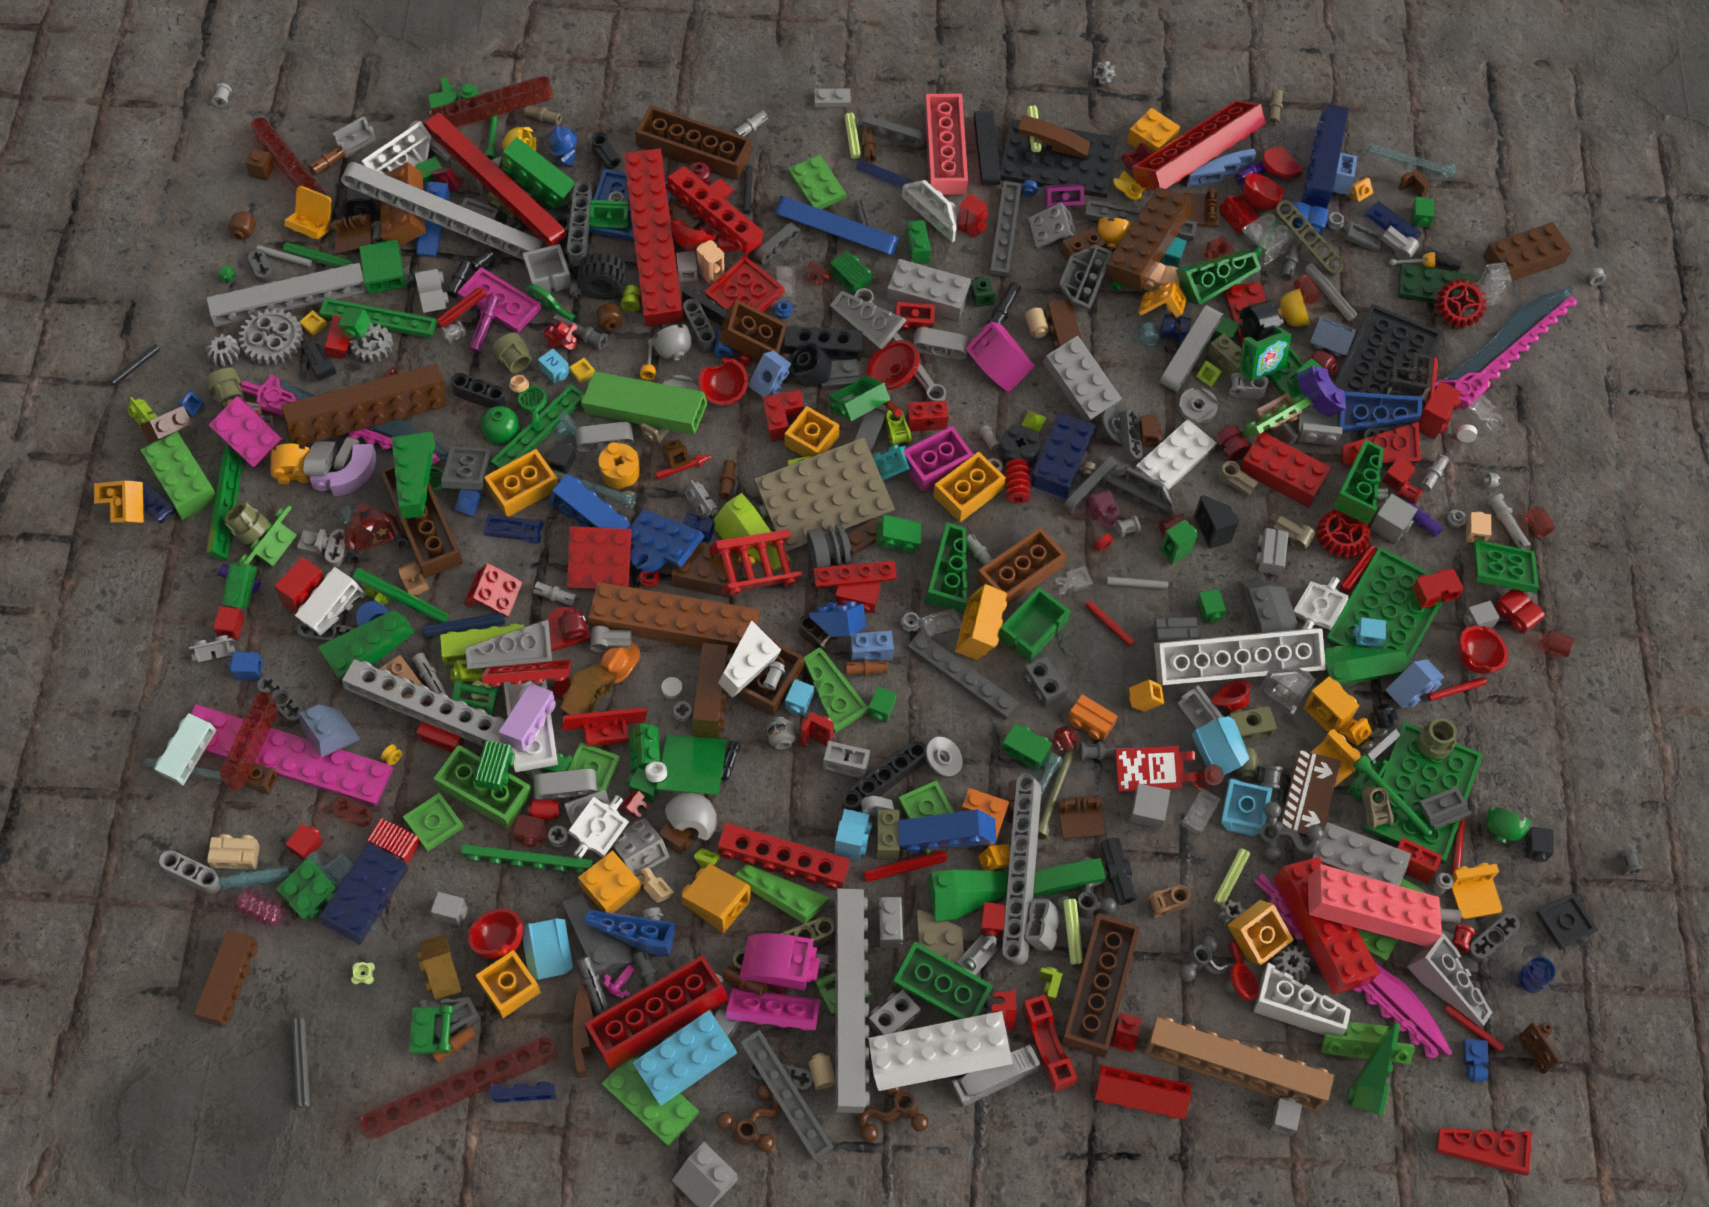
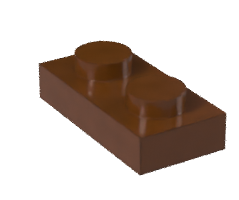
M875 518L847 534L852 555L876 543V525L878 521Z

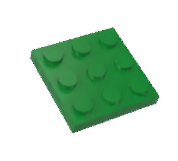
M1475 539L1473 554L1475 579L1477 582L1521 590L1522 592L1537 593L1539 584L1535 551Z

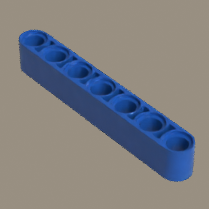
M780 196L775 210V214L892 256L899 237L785 196Z

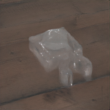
M1480 395L1467 408L1480 422L1485 419L1487 426L1492 430L1497 426L1493 420L1497 423L1503 420L1501 415L1493 412L1496 407L1483 395Z
M1085 566L1068 571L1065 575L1066 578L1058 577L1054 581V585L1062 584L1064 586L1059 588V594L1066 593L1069 588H1072L1073 592H1077L1091 587L1093 584Z

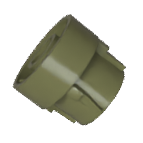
M509 333L502 336L492 347L493 356L499 364L505 365L511 373H519L525 370L530 365L531 360H533L526 343L518 333Z
M219 369L205 379L204 383L209 394L220 408H226L228 400H234L237 396L244 399L240 387L242 382L236 369Z
M247 502L238 503L225 516V525L244 545L251 544L261 537L269 524L268 519Z
M1438 718L1424 725L1417 737V745L1425 756L1431 759H1443L1451 753L1455 747L1457 730L1452 720Z

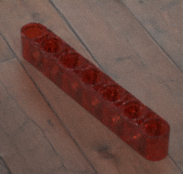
M540 76L435 107L429 111L428 117L430 118L439 112L457 128L548 101L553 97L554 92L549 78Z
M262 117L255 118L251 122L255 139L266 152L270 153L271 159L296 190L299 186H304L326 195L324 189L269 122Z

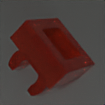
M812 261L807 267L812 270L808 273L807 279L812 280L813 276L817 275L815 283L818 285L822 283L823 277L828 279L831 275L830 271Z

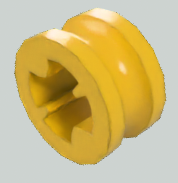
M392 744L383 751L381 759L387 761L388 765H394L401 758L402 751Z

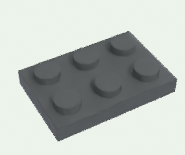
M450 447L441 479V487L482 490L491 456L490 449Z

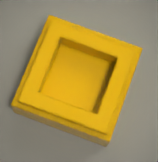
M313 310L299 321L301 327L311 336L316 335L327 325L326 321Z
M585 358L569 367V372L580 384L591 378L594 372H596Z

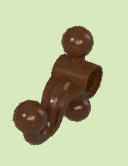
M761 1083L756 1089L757 1097L763 1101L770 1099L773 1102L772 1108H756L749 1113L747 1119H743L740 1123L734 1121L733 1116L729 1112H721L716 1118V1124L722 1130H733V1138L738 1144L746 1145L753 1141L757 1143L760 1151L769 1152L774 1147V1139L770 1134H758L755 1121L758 1117H774L780 1113L782 1108L768 1085ZM740 1128H747L750 1132V1136H744L741 1133Z
M901 1086L884 1090L885 1094L889 1097L895 1098V1107L890 1112L886 1113L875 1107L866 1108L859 1115L858 1125L861 1129L862 1139L866 1142H873L878 1137V1129L875 1125L867 1123L869 1117L873 1116L884 1122H891L899 1117L911 1119V1127L917 1132L925 1131L929 1120L924 1114L917 1112L918 1106L914 1096L910 1092H901ZM910 1102L911 1106L909 1108H901L903 1103Z

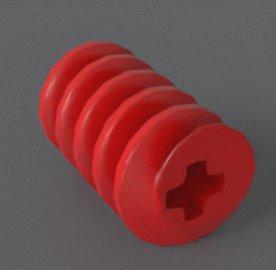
M1011 460L1006 464L1005 496L1008 501L1013 503H1027L1031 499L1029 495L1031 492L1029 488L1031 485L1029 481L1031 479L1029 475L1031 469L1027 467L1028 462L1025 460Z

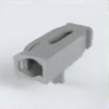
M1029 1044L1011 1052L1013 1064L971 1072L960 1079L953 1080V1088L962 1106L969 1105L1037 1072L1040 1063L1031 1045Z

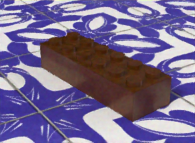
M651 105L635 131L636 146L647 150L661 148L662 155L688 164L694 162L706 163L712 172L738 180L752 154V139Z
M1157 187L1106 263L1107 279L1142 290L1191 215L1192 198Z
M395 465L380 469L385 488L424 578L463 564L460 551L430 483L427 486L423 516L403 519L398 502Z
M1097 914L1061 1045L1105 1058L1110 1045L1140 926Z

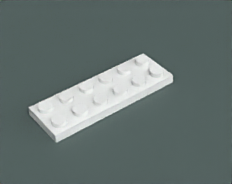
M546 679L540 683H532L548 690ZM531 680L523 681L522 684L517 685L504 682L508 716L528 685L532 683ZM551 713L547 715L544 726L538 729L532 745H528L525 752L512 748V752L515 753V772L558 765Z

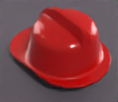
M1247 680L1231 681L1225 684L1211 698V703L1224 706L1231 713L1235 710H1241L1249 704L1251 683Z

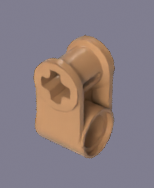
M1177 885L1165 890L1155 891L1149 894L1146 899L1152 905L1154 918H1161L1170 913L1185 909L1191 894L1186 886ZM1182 895L1185 900L1178 901L1174 896Z

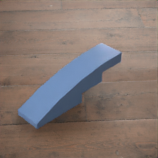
M1255 149L1231 153L1198 167L1192 174L1188 175L1186 186L1192 187L1220 183L1224 176L1237 174L1240 167L1253 165L1256 157Z

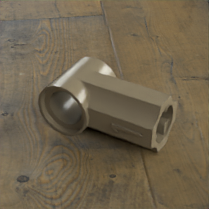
M1233 461L1225 462L1218 474V480L1221 484L1225 486L1231 485L1247 497L1251 495L1259 483L1242 472L1239 465Z
M1283 516L1279 517L1273 527L1276 531H1287L1290 544L1298 551H1305L1316 535L1310 526H1299Z

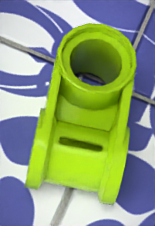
M888 410L885 426L891 446L905 442L908 444L912 443L911 432L907 426L903 411L900 417H896Z

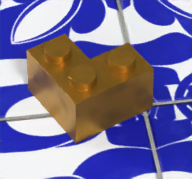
M598 664L576 672L570 680L572 684L569 690L563 695L562 700L564 701L561 709L569 714L593 712L598 700L610 693L617 677Z
M443 934L419 942L420 950L417 951L422 974L427 973L428 979L425 980L428 993L433 992L436 1000L461 992L460 982L446 935Z

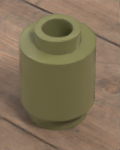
M1246 748L1249 760L1237 769V776L1241 777L1242 780L1249 781L1258 776V755L1253 748Z

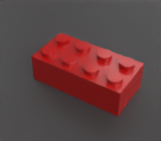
M1262 432L1244 457L1240 470L1260 483L1309 508L1326 481L1332 467Z

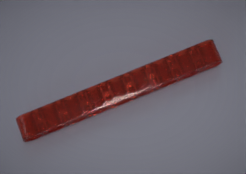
M549 1037L538 1038L370 1111L360 1119V1128L368 1138H378L545 1065L556 1057L554 1042ZM543 1046L551 1047L547 1054L539 1052ZM523 1055L530 1057L526 1063L518 1062L519 1058ZM500 1065H508V1069L505 1072H497V1068ZM479 1074L487 1075L483 1082L475 1081ZM458 1083H464L465 1087L462 1091H454V1087ZM443 1093L441 1100H432L434 1094ZM421 1102V1107L418 1110H410L413 1103ZM392 1112H399L397 1119H388ZM377 1121V1126L373 1130H367L368 1123Z

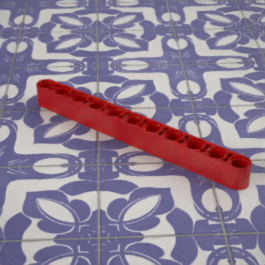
M438 112L423 122L424 127L432 138L547 246H554L567 237L564 228L441 113Z

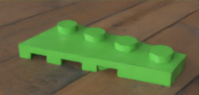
M1302 395L1291 400L1292 404L1288 406L1283 404L1277 407L1275 413L1271 414L1269 412L1260 416L1261 420L1256 423L1254 420L1245 424V429L1240 431L1242 438L1264 432L1265 429L1276 425L1277 422L1290 417L1289 414L1297 413L1312 404L1311 400L1308 397L1303 398Z
M821 647L804 657V664L826 715L834 723V733L839 732L868 713L867 705Z
M748 864L735 874V878L750 886V891L803 924L807 923L829 903L830 897Z

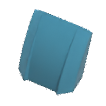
M1229 716L1218 718L1209 724L1195 729L1192 733L1198 751L1213 777H1221L1242 767L1249 760V755L1236 722Z
M1228 779L1221 823L1227 831L1250 836L1259 834L1262 826L1266 823L1267 816L1264 813V807L1270 802L1273 788Z
M555 918L532 924L528 923L523 926L522 939L528 971L533 978L543 979L563 975L573 969L565 919Z

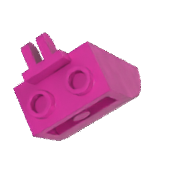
M990 322L983 327V331L977 337L970 341L965 349L981 369L1009 393L1035 365L1003 325Z
M774 933L748 936L739 979L805 990L807 982L817 980L820 967V958H816L817 948L813 945V939Z

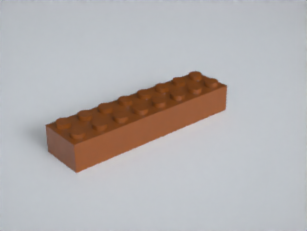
M597 582L588 617L590 629L595 626H605L609 630H631L634 637L702 648L703 643L728 645V653L735 652L750 622L753 621L758 626L760 620L759 609L601 582Z

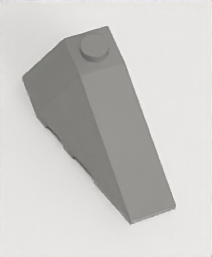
M1442 933V936L1432 945L1421 949L1407 967L1424 986L1478 1026L1483 1027L1491 1016L1492 1011L1478 988H1474L1468 976H1471V973L1468 969L1464 970L1458 959L1461 957L1458 950Z

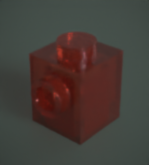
M519 814L513 832L515 842L530 848L534 846L540 847L542 840H546L548 835V828L545 825L544 819Z

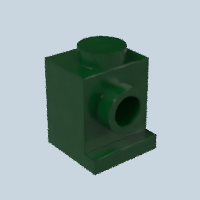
M977 276L974 280H971L970 291L974 306L993 305L995 292L993 291L990 278Z

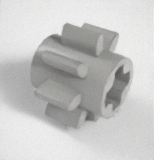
M1104 61V63L1098 62V66L1093 69L1095 75L1093 78L1099 79L1101 84H1104L1105 81L1111 83L1113 76H1116L1114 74L1115 66H1109V61Z
M1229 899L1227 906L1225 904L1220 906L1219 909L1223 912L1219 914L1218 918L1223 919L1225 922L1224 926L1246 911V909H1242L1240 901L1236 903Z

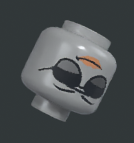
M776 717L767 725V735L771 746L778 750L787 749L792 746L796 739L792 721L784 717Z

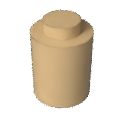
M1032 308L1025 313V319L1030 335L1035 338H1043L1049 331L1043 309Z
M824 1053L813 1055L811 1057L812 1060L808 1064L815 1089L823 1090L835 1086V1073L830 1056H825Z

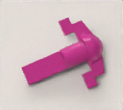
M628 965L613 984L609 982L611 977L606 974L603 984L607 988L608 993L620 999L624 996L628 998L630 993L626 989L624 992H621L620 988L635 969Z

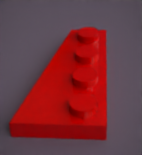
M1419 422L1365 438L1384 448L1382 463H1395L1399 457L1409 462L1421 461ZM1365 439L1341 446L1342 466L1353 464Z
M1440 1128L1437 1132L1436 1153L1527 1176L1530 1172L1532 1131L1513 1132V1130H1503V1132H1491V1130L1487 1129L1470 1131L1469 1129Z

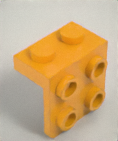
M299 186L296 191L295 213L285 219L284 226L295 232L303 233L310 238L319 239L330 230L331 198L304 186Z
M1332 729L1326 735L1324 741L1311 751V753L1341 761L1335 787L1356 771L1352 765L1361 757L1360 752L1352 748L1346 742L1345 737L1341 733H1337L1335 729Z
M1481 863L1474 868L1462 866L1455 869V872L1451 875L1454 881L1451 890L1457 909L1461 910L1462 919L1494 915L1502 911V905L1493 882V878L1499 873L1497 864L1488 865V863Z

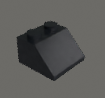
M1205 495L1200 496L1194 518L1208 548L1211 549L1231 543L1239 524L1237 514L1233 513L1229 505Z

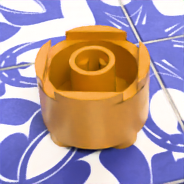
M613 442L601 452L598 460L601 478L607 486L614 489H623L637 481L640 474L637 452L632 447Z
M281 444L276 446V450L272 448L271 476L277 479L279 484L283 485L295 480L300 483H308L310 475L304 474V460L310 448L305 446L304 450L299 448L298 444Z

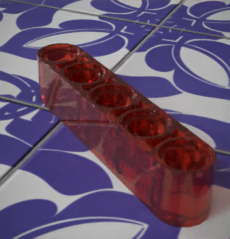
M260 692L254 697L221 767L220 776L226 787L231 791L240 790L245 785L278 713V706L269 692Z

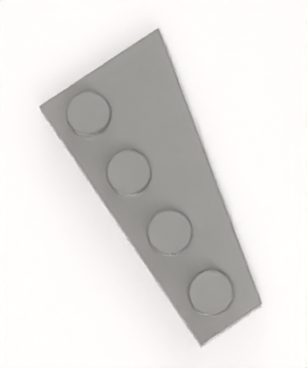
M841 291L830 304L833 309L859 331H863V334L880 349L887 345L906 322L904 317L895 315L888 310L879 308L844 291Z
M548 619L466 647L467 669L552 661Z

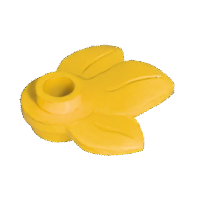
M1126 171L1121 173L1119 179H1113L1115 187L1124 192L1131 200H1139L1142 192L1146 190L1141 188Z

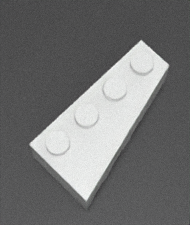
M1268 962L1262 974L1253 1012L1322 1035L1333 1034L1343 1036L1347 1030L1351 1010L1326 995L1322 996L1316 993L1309 985L1305 984L1304 986L1297 982L1288 973L1285 972L1283 974L1276 970L1275 966Z

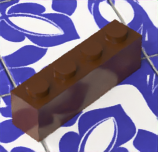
M1069 299L1048 301L1044 315L1046 321L1049 322V336H1052L1054 340L1053 350H1056L1076 336H1079L1081 339L1071 301Z
M230 930L226 931L194 1012L195 1017L199 1021L225 1027L226 1022L232 1018L233 1004L240 997L243 978H247L250 970V960L257 953L258 945L253 936Z

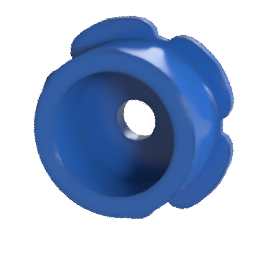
M1026 180L1021 185V192L1027 197H1032L1038 192V185L1034 181Z
M781 301L774 306L775 314L780 319H787L790 317L793 307L787 301Z

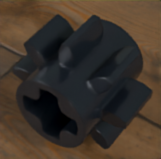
M1387 703L1376 705L1374 712L1370 713L1372 723H1375V726L1378 725L1380 729L1392 727L1395 723L1394 720L1398 719L1396 709L1393 710V707H1390V704Z

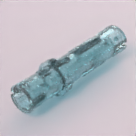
M285 865L247 873L246 871H241L240 874L221 876L220 881L223 884L221 887L222 890L237 887L244 889L248 888V885L287 879L290 876V871L288 872L289 866Z

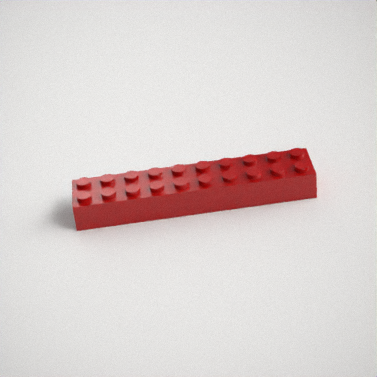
M661 148L624 153L646 327L684 322Z

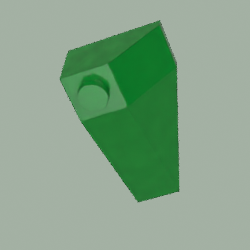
M1335 646L1324 649L1325 677L1328 678L1330 676L1333 680L1339 682L1342 687L1400 674L1410 666L1404 650Z

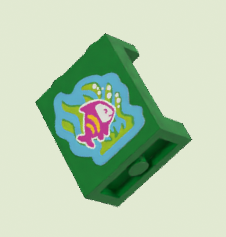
M1276 327L1274 336L1258 342L1251 337L1244 338L1239 373L1253 381L1286 368L1291 334L1280 327Z

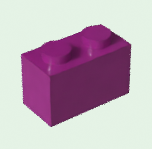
M1080 183L1043 186L1044 205L1047 207H1052L1060 202L1064 206L1084 205V186Z

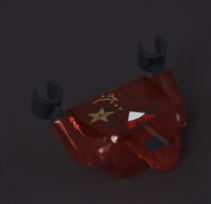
M365 503L358 505L357 512L350 515V522L347 523L343 532L345 547L349 551L347 555L348 563L352 565L351 558L354 556L357 557L358 564L361 562L359 555L355 553L354 549L360 551L394 539V535L397 538L396 546L398 549L401 550L399 544L401 540H404L408 546V539L401 534L402 530L396 518L386 511H380L378 506L369 507Z

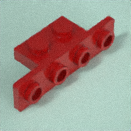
M894 561L814 568L815 586L817 588L893 581L897 579Z
M634 707L627 710L613 709L606 712L593 711L586 714L572 713L563 716L561 727L562 730L583 729L586 746L625 743L629 741L626 724L645 722L647 709Z

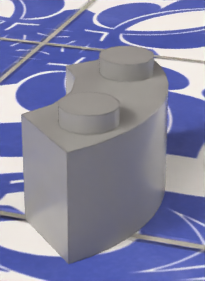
M437 267L416 271L415 277L423 313L445 309L446 303H449L447 292H443L441 283H444L442 271L438 272Z

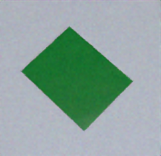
M667 734L661 762L666 765L667 777L657 783L656 789L719 795L727 740Z

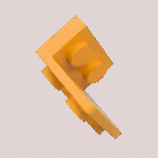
M1176 280L1170 283L1165 282L1159 289L1155 291L1150 290L1143 295L1138 313L1141 316L1166 303L1168 311L1170 313L1173 312L1175 317L1183 314L1187 297Z

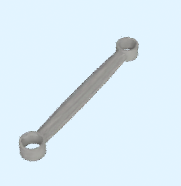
M861 288L856 291V297H868L870 299L868 303L874 304V295L871 290ZM896 332L888 343L903 339ZM919 362V366L913 376L926 390V401H945V388L942 385L934 384ZM939 392L942 394V397L935 399L929 394Z

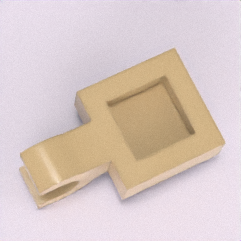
M648 867L641 869L645 878L642 875L636 878L640 881L641 885H645L643 888L653 900L659 903L672 897L674 891L661 877L656 878Z

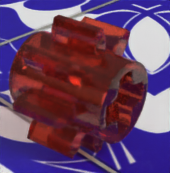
M1063 726L1054 732L1055 735L1052 742L1055 749L1059 748L1063 752H1069L1076 748V743H1078L1077 740L1079 739L1076 730Z

